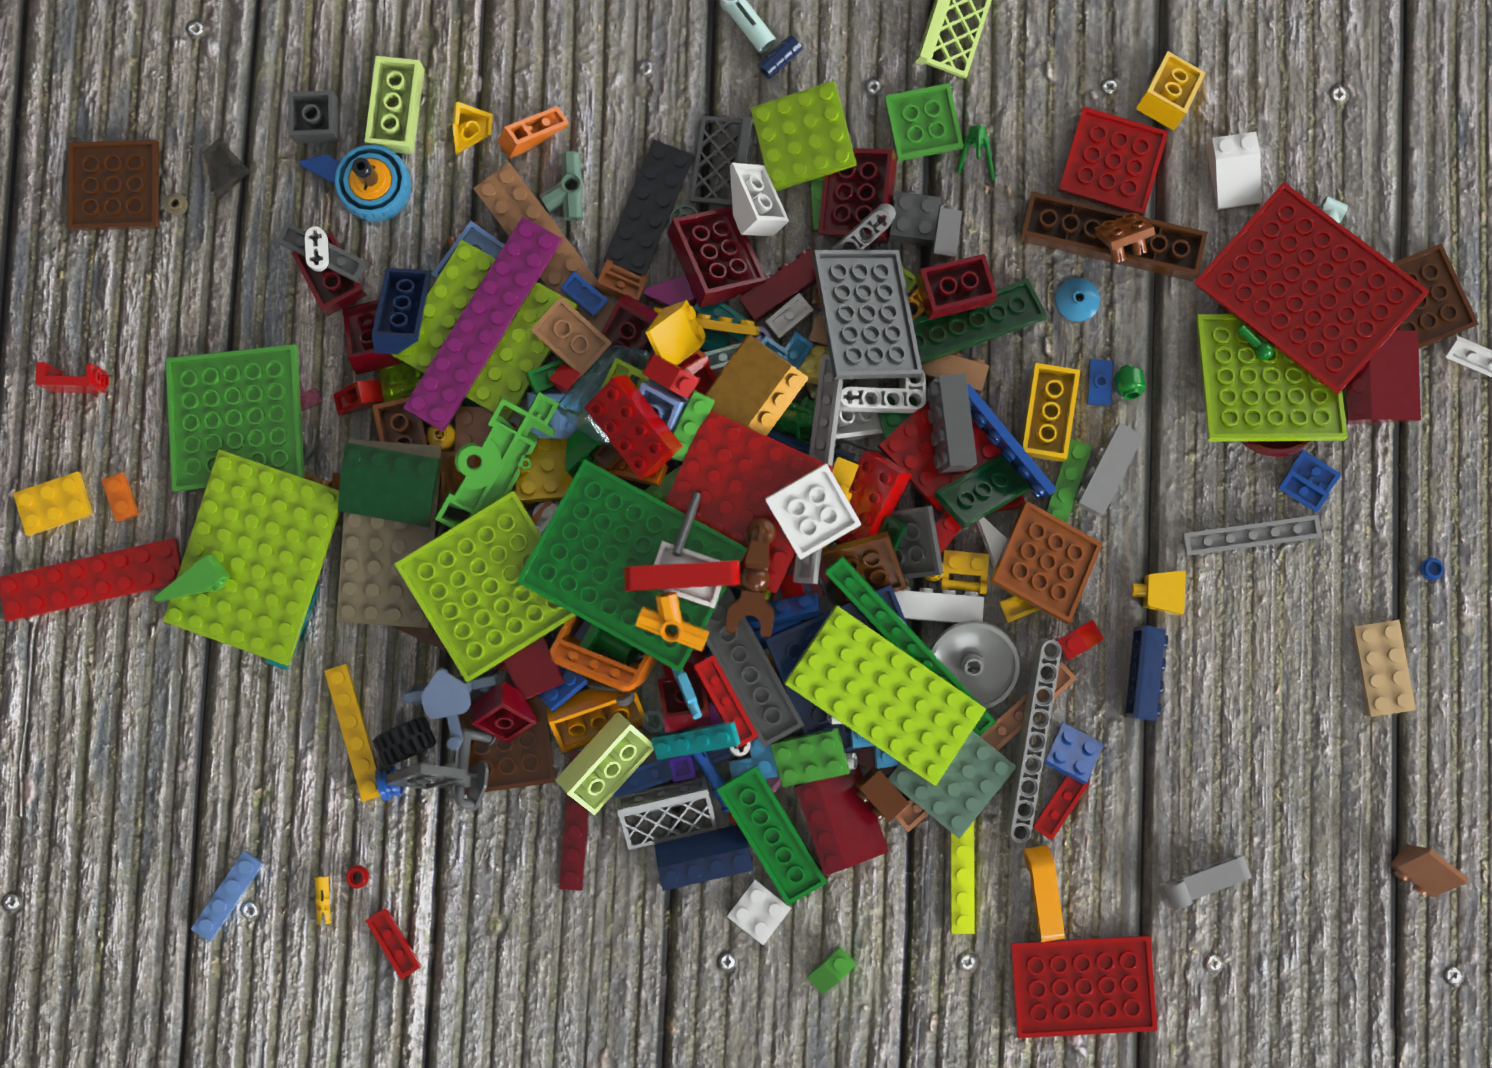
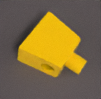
M1186 571L1145 575L1144 584L1132 583L1131 596L1143 597L1144 608L1173 615L1184 614Z

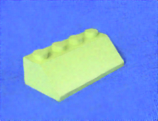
M617 712L555 781L570 797L595 815L654 750L652 742L630 721Z

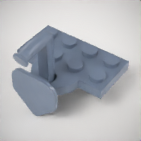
M440 668L429 683L410 686L403 694L404 703L411 702L412 705L423 704L425 714L432 719L447 717L451 738L447 741V748L451 751H456L463 742L458 715L465 713L471 705L469 694L474 689H480V692L491 690L500 679L499 669L488 670L467 683L463 676L454 677L445 668Z

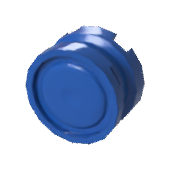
M395 765L390 766L389 770L380 769L375 771L376 785L383 801L390 800L395 795L398 797L403 796L402 786L386 784L387 775L394 773L397 769Z

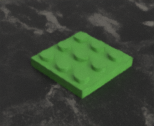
M950 83L885 96L884 100L897 161L963 149V141Z

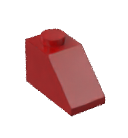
M652 353L642 372L643 375L687 399L691 397L700 380L693 373Z
M380 380L356 381L333 394L338 416L373 408L372 405L385 401Z
M1092 619L1054 641L1060 644L1061 656L1064 661H1067L1104 640Z

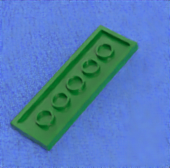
M757 764L717 787V792L787 906L827 884L826 877Z

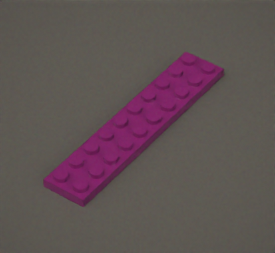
M522 216L404 405V410L438 430L445 431L562 242L560 237Z

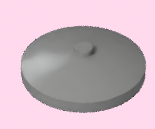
M965 621L955 624L942 632L930 649L986 709L999 704L1007 698L1017 683L1020 661L1016 647L1004 631L990 623Z

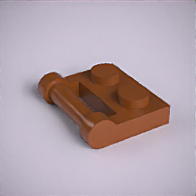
M607 259L595 289L618 299L628 294L638 301L648 276L635 274L613 264L614 261Z

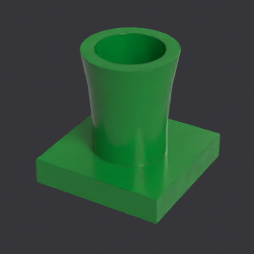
M591 624L580 644V647L599 655H603L606 652L627 666L633 664L641 650Z

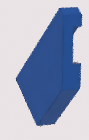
M324 154L301 160L298 164L334 185V175L340 162Z

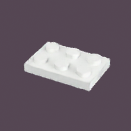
M662 541L654 565L718 562L720 560L684 548L681 556L676 557L672 555L674 545ZM722 586L658 590L677 592V596L715 608Z

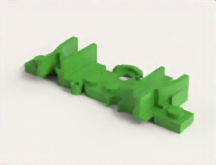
M538 391L527 411L507 398L500 396V403L487 420V424L492 428L482 447L472 442L463 445L457 451L455 466L458 472L461 471L465 477L456 492L448 490L441 509L435 514V520L450 528H454L465 520L445 515L444 512L448 505L470 512L466 518L467 520L509 494L520 475L519 467L529 469L532 465L531 460L525 457L531 454L537 445L538 436L530 432L531 428L534 427L553 437L555 430L548 426V423L556 411L559 402ZM504 405L513 409L522 417L516 429L499 415ZM470 455H477L480 458L481 462L478 467L471 468L467 465V458ZM528 461V464L523 465V462Z

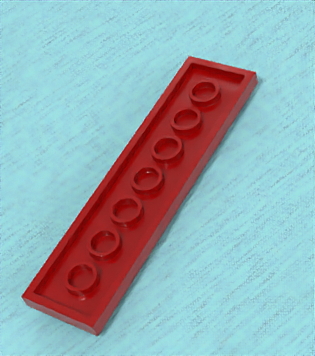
M176 538L1 576L0 596L5 622L167 587L177 579L182 563L178 540Z

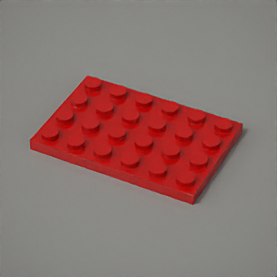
M1149 935L1010 943L1017 1038L1157 1031L1151 938Z

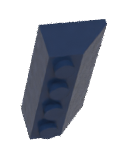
M386 268L372 331L375 353L399 354L419 340L431 271Z
M1146 625L1134 627L1124 718L1156 721L1157 717H1160L1161 703H1158L1159 694H1162L1164 682L1161 681V671L1164 672L1166 667V658H1163V652L1168 646V635H1165V629Z
M738 825L654 844L663 891L745 873L754 869L748 841Z

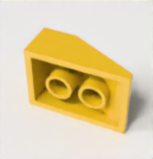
M1167 51L1136 109L1174 131L1186 115L1206 73Z
M687 300L663 308L645 332L655 354L676 365H679L700 349L705 341L704 329L698 325L696 312Z

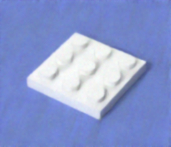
M826 463L765 498L800 560L862 525Z

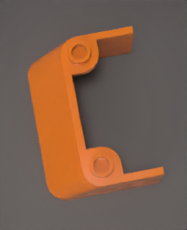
M575 616L565 622L550 649L551 659L555 664L621 691H630L643 684L657 659L645 654L640 664L633 663L627 666L580 647L582 641L574 637L583 621V618Z

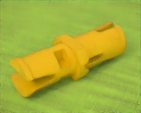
M329 876L315 877L316 925H321L322 913L325 915L326 924H330Z

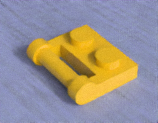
M944 550L942 563L945 571L941 578L940 590L976 591L979 594L986 595L989 554ZM949 574L978 576L980 579L979 583L949 580Z

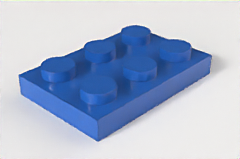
M549 634L551 643H552V645H553V643H554L555 640H554V639L552 638V636ZM559 666L564 683L538 695L549 710L554 712L588 683L583 675Z

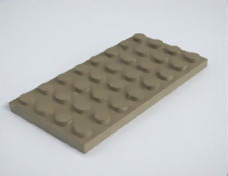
M349 439V443L436 459H441L442 446ZM440 471L430 527L344 512L336 622L418 628L430 627L428 618L396 568L395 563L436 539L437 520H435V514L438 511Z

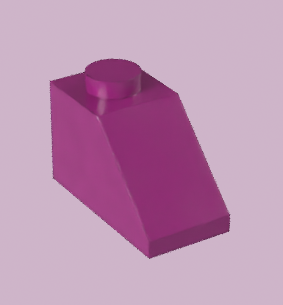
M685 274L643 290L647 300L663 307H668L687 300L690 306L695 304V299Z

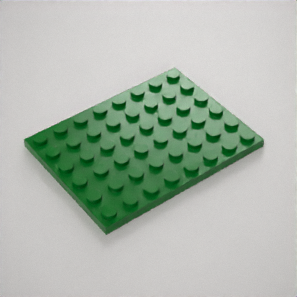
M584 459L516 582L679 672L683 669L694 649L676 641L668 642L662 636L636 626L643 606L658 611L656 595L662 594L664 591H624L623 567L654 565L662 541L675 545L685 514ZM693 519L684 545V549L720 561H739V565L748 548ZM722 586L715 608L678 596L683 621L705 629L728 586ZM667 625L670 632H678V628L675 625Z

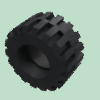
M418 717L381 733L372 741L384 767H389L430 749L437 743L426 717Z

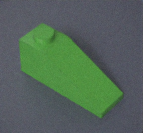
M205 555L157 594L154 600L168 601L211 591L217 592L226 585L225 581L231 576L215 555Z

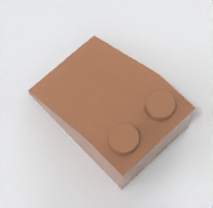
M1405 844L1389 865L1395 870L1394 875L1404 882L1408 880L1414 885L1412 889L1423 897L1425 895L1436 897L1467 883L1469 878L1432 849Z

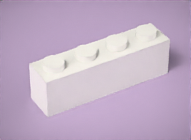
M911 587L894 592L904 618L907 620L957 624L965 621L983 622L984 597H979L978 592L966 591L965 595H956L955 590H942L941 594L933 593V589L920 588L919 592L910 591Z

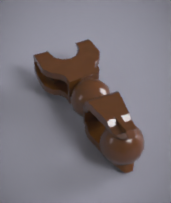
M756 518L747 526L746 537L750 545L746 555L745 569L740 576L743 587L739 598L733 600L728 607L727 633H735L740 619L744 616L752 615L760 621L761 636L771 637L774 610L765 599V589L770 582V574L767 571L769 568V545L775 538L776 530L773 523L766 518Z

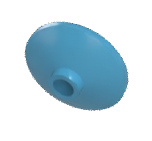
M1071 278L1062 283L1058 288L1055 303L1059 313L1064 318L1074 322H1082L1090 319L1097 312L1100 305V295L1095 285L1089 280ZM1080 294L1083 300L1077 301L1075 295Z

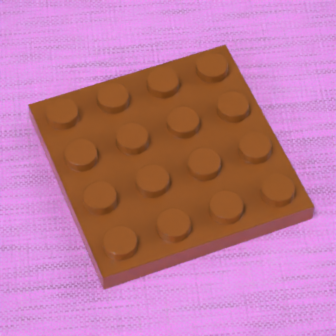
M1025 501L1022 503L989 582L1063 623L1069 624L1072 621L1103 543L1034 504Z

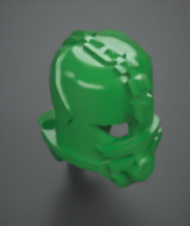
M805 397L802 402L793 399L773 427L799 440H808L812 435L815 401L808 399V397Z

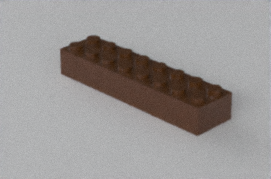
M1032 191L1027 200L1018 241L1113 263L1111 261L1110 248L1096 237L1094 228L1101 226L1105 221L1120 219L1127 213ZM1142 217L1153 225L1155 230L1154 236L1145 238L1147 252L1143 254L1141 250V255H1133L1132 245L1124 246L1126 260L1121 261L1120 258V262L1115 264L1193 281L1199 274L1208 232Z

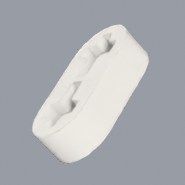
M315 226L309 228L305 233L306 262L314 271H323L329 264L327 235L321 228ZM315 233H318L321 237L317 240L318 246L311 239L315 237ZM316 252H318L320 258L323 259L319 261V265H316L312 261L316 259Z

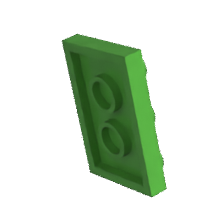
M838 728L782 739L770 744L783 788L846 775L850 772Z

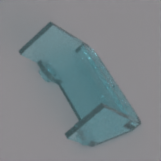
M621 345L609 347L562 397L557 410L589 438L608 444L611 440L584 409V406L600 391L615 358H619L644 370L651 357L650 354L644 350ZM634 376L632 380L635 386L639 380L637 376Z

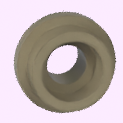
M174 193L167 197L165 208L171 215L179 216L186 212L188 202L183 195ZM175 201H179L177 207H173Z

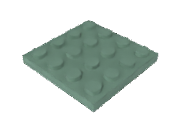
M972 730L936 786L899 763L887 779L960 839L1017 766Z

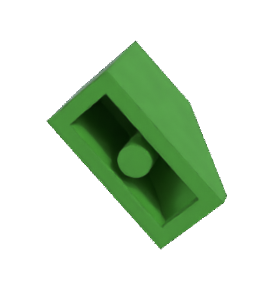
M839 944L807 978L824 994L840 982L857 964Z

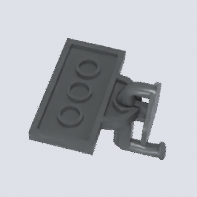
M462 728L463 742L460 748L454 751L453 764L437 766L435 761L423 760L421 764L414 763L412 767L405 766L404 769H396L394 773L388 774L386 784L425 790L438 787L451 788L452 796L459 807L477 810L487 788L489 768L487 762H479L471 765L468 770L471 740L486 742L488 746H491L496 737L485 731ZM465 788H466V795H467V798H468V799L464 798V790H465Z

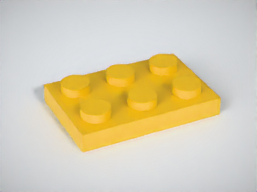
M74 472L13 493L26 536L93 515L80 472Z

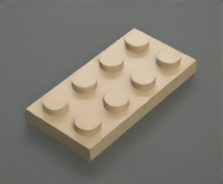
M1394 620L1352 627L1368 717L1416 710L1400 621Z

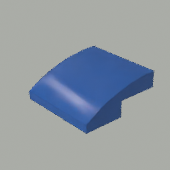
M1302 449L1288 469L1278 489L1317 513L1342 474Z

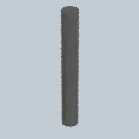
M693 492L676 539L672 555L680 557L696 514L702 496L698 492Z

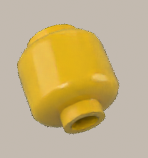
M448 424L444 432L432 425L429 427L426 435L429 445L442 446V452H448L455 447L456 433L452 425Z

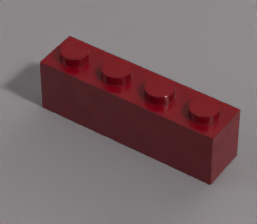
M814 248L809 252L804 250L796 256L797 260L791 264L786 262L778 268L779 272L773 276L770 274L766 275L765 283L741 293L739 298L740 304L750 319L755 321L754 324L789 302L798 293L801 294L817 283L812 260Z

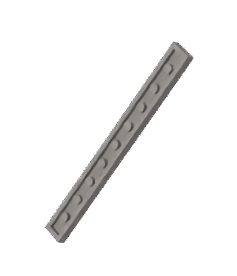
M822 355L809 455L829 465H833L843 379L833 378L830 355ZM822 548L801 560L796 553L793 582L818 584Z

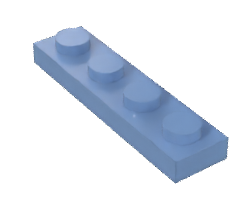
M246 850L243 851L191 930L211 942L264 865V862Z

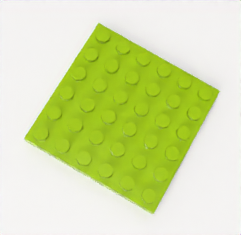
M461 239L427 295L419 340L399 354L391 355L424 374L496 259ZM537 282L465 398L490 412H495L500 403V396L519 406L530 388L525 373L543 366L551 353V350L533 335L530 329L560 297L575 310H577L578 305ZM504 405L499 415L509 422L515 411Z
M1197 314L1196 328L1208 442L1345 441L1348 434L1342 391L1335 395L1274 346V353L1268 360L1259 359L1255 354V348L1237 332V329L1244 325L1261 342L1267 341L1233 314Z
M512 491L395 563L396 568L467 683L577 616L516 582L542 535L515 491Z

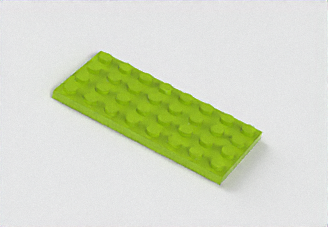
M836 605L784 682L792 690L934 786L938 784L986 710L982 705Z

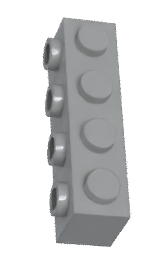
M1122 423L1116 425L1115 428L1111 426L1105 437L1108 439L1106 446L1100 447L1095 457L1098 459L1095 467L1091 466L1085 476L1088 479L1085 487L1081 486L1075 496L1078 499L1075 504L1076 506L1099 518L1104 515L1144 437L1143 434Z

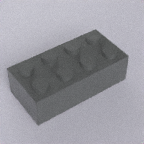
M966 373L939 375L926 388V400L930 404L928 420L933 428L931 444L935 446L936 453L933 458L934 467L938 469V474L966 472L977 464Z

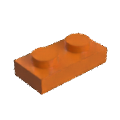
M121 472L101 480L115 522L119 523L140 515L126 473Z

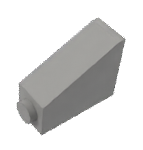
M944 206V208L940 207L930 265L955 261L962 211L957 210L954 206Z

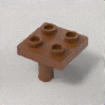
M1127 213L1120 219L1105 221L1101 226L1094 228L1096 237L1110 248L1111 261L1113 263H1119L1120 258L1121 261L1126 260L1124 246L1129 244L1132 245L1133 255H1141V250L1143 254L1146 253L1145 238L1155 235L1154 226L1137 213Z

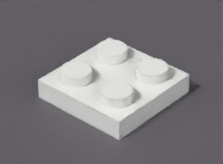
M754 879L727 917L764 945L791 910V907L787 906L783 900Z

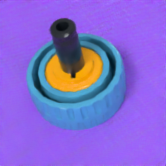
M376 144L356 147L340 160L334 175L336 194L343 206L360 220L363 219L364 221L374 223L387 221L401 213L409 202L412 189L410 173L401 158L391 149Z

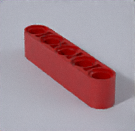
M739 561L623 567L624 591L741 585Z

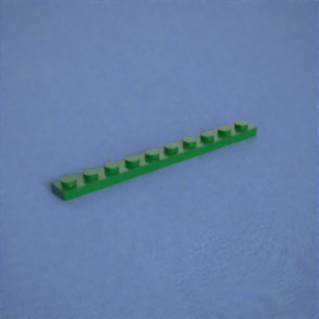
M843 556L839 557L825 570L827 576L890 643L982 705ZM985 710L973 731L981 736L996 723V719Z

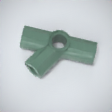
M566 151L561 153V182L540 194L539 198L549 213L563 205L564 220L575 222L583 220L581 160L579 152ZM570 183L578 184L574 190L566 189Z

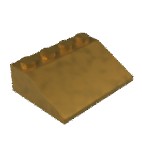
M748 334L704 395L715 400L711 408L712 411L767 436L809 378Z

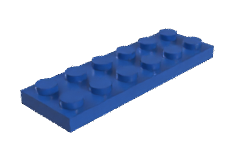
M968 384L972 419L980 429L983 428L988 434L987 438L991 443L1000 448L1003 457L1009 463H1012L1017 469L1016 471L1030 484L1031 493L1037 499L1040 497L1043 501L1057 489L973 387Z

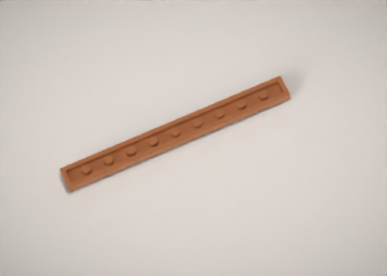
M1062 661L1059 664L1054 699L1077 679ZM1044 689L1037 692V700H1042L1045 696ZM1028 691L1005 711L993 726L980 736L997 751L1022 729ZM1040 712L1035 713L1033 715V718L1036 717ZM911 799L908 800L909 804L895 817L907 832L911 831L928 815L926 811Z

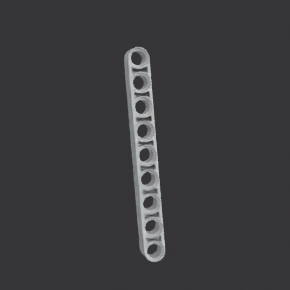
M1048 638L1040 639L1035 646L1016 759L1017 767L1014 771L1005 826L1006 834L1017 843L1027 842L1032 832L1061 658L1060 644ZM1050 643L1052 645V652L1046 655L1044 648ZM1047 666L1049 669L1048 675L1042 678L1040 671L1043 667ZM1044 689V698L1037 700V692ZM1037 712H1040V721L1034 723L1033 715ZM1037 735V742L1030 746V737ZM1033 757V765L1030 768H1026V760ZM1029 780V788L1022 791V783ZM1025 803V811L1018 813V806ZM1022 826V833L1014 836L1015 828Z

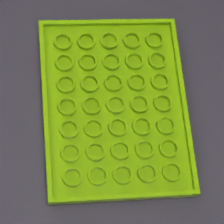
M218 450L177 578L205 555H215L231 577L225 581L226 585L217 592L211 591L169 600L163 622L280 664L290 665L340 513L338 511L339 490L224 450Z

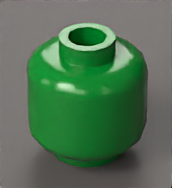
M1134 365L1122 366L1121 370L1114 376L1117 393L1124 397V399L1132 400L1139 398L1146 389L1143 370L1134 367Z

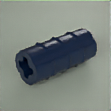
M789 35L758 63V69L766 78L771 79L802 51L801 44L795 37Z

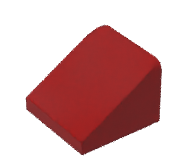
M562 364L550 376L548 381L566 395L580 380L582 374Z
M794 573L785 575L781 582L780 589L783 599L805 595L803 583L793 582Z

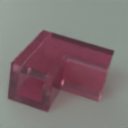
M300 382L301 411L323 403L318 389L313 388L304 392Z

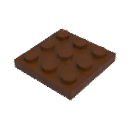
M887 531L822 549L821 556L826 569L839 557L843 556L874 590L888 584L892 585L894 592L907 589L905 577ZM832 581L840 604L851 601Z

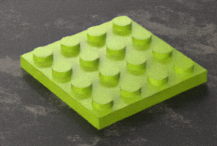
M834 80L750 108L765 169L776 191L857 166L837 85Z

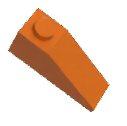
M556 106L505 126L497 142L510 159L529 151L566 128L569 122L559 107Z

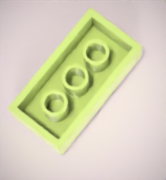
M383 56L375 57L364 141L366 145L376 144L391 149L395 153L414 155L425 71L420 60Z

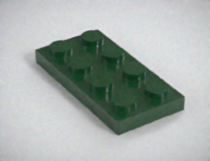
M1001 454L937 490L934 497L964 529L1025 494L1031 486Z

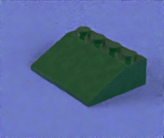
M346 442L341 465L338 511L430 527L441 459Z

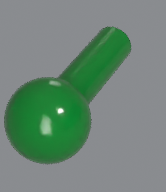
M1244 325L1237 329V332L1255 348V354L1259 359L1268 360L1272 357L1274 349L1270 343L1261 342Z

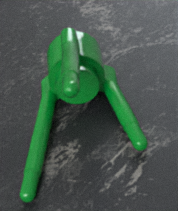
M975 125L969 128V134L965 135L957 174L961 173L969 144H971V147L976 148L977 159L981 158V147L984 146L990 178L992 181L995 180L986 127Z

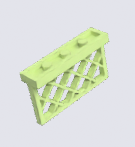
M935 0L915 63L922 66L927 64L966 79L991 0H985L984 7L980 10H976L972 0H962L958 3L955 0ZM967 2L972 13L963 17L958 6ZM954 8L959 19L950 23L946 13ZM974 16L978 26L970 31L965 20ZM961 22L966 33L957 37L952 26ZM948 29L952 40L943 44L940 32ZM968 36L972 45L970 49L963 51L959 40ZM955 43L959 54L950 57L945 46ZM939 49L942 50L946 58L942 62L932 59L933 53ZM962 57L965 63L964 70L955 68L952 60Z

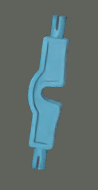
M671 668L693 719L700 718L702 713L686 672H683V669L679 672Z

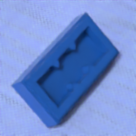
M575 271L560 287V290L593 318L609 302L606 297Z
M1090 359L1087 405L1110 406L1113 361Z

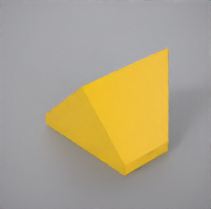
M460 102L454 103L452 125L455 155L491 136L493 114Z

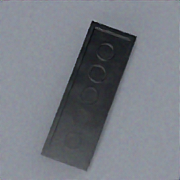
M653 139L603 259L605 263L609 259L614 261L613 264L640 276L642 274L647 275L671 212L674 209L694 160L693 154Z

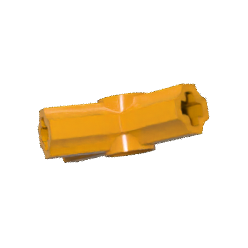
M671 591L656 595L658 611L646 606L642 607L637 619V627L658 634L668 642L676 641L699 651L703 650L710 631L683 621L677 592ZM667 625H675L678 628V632H670Z

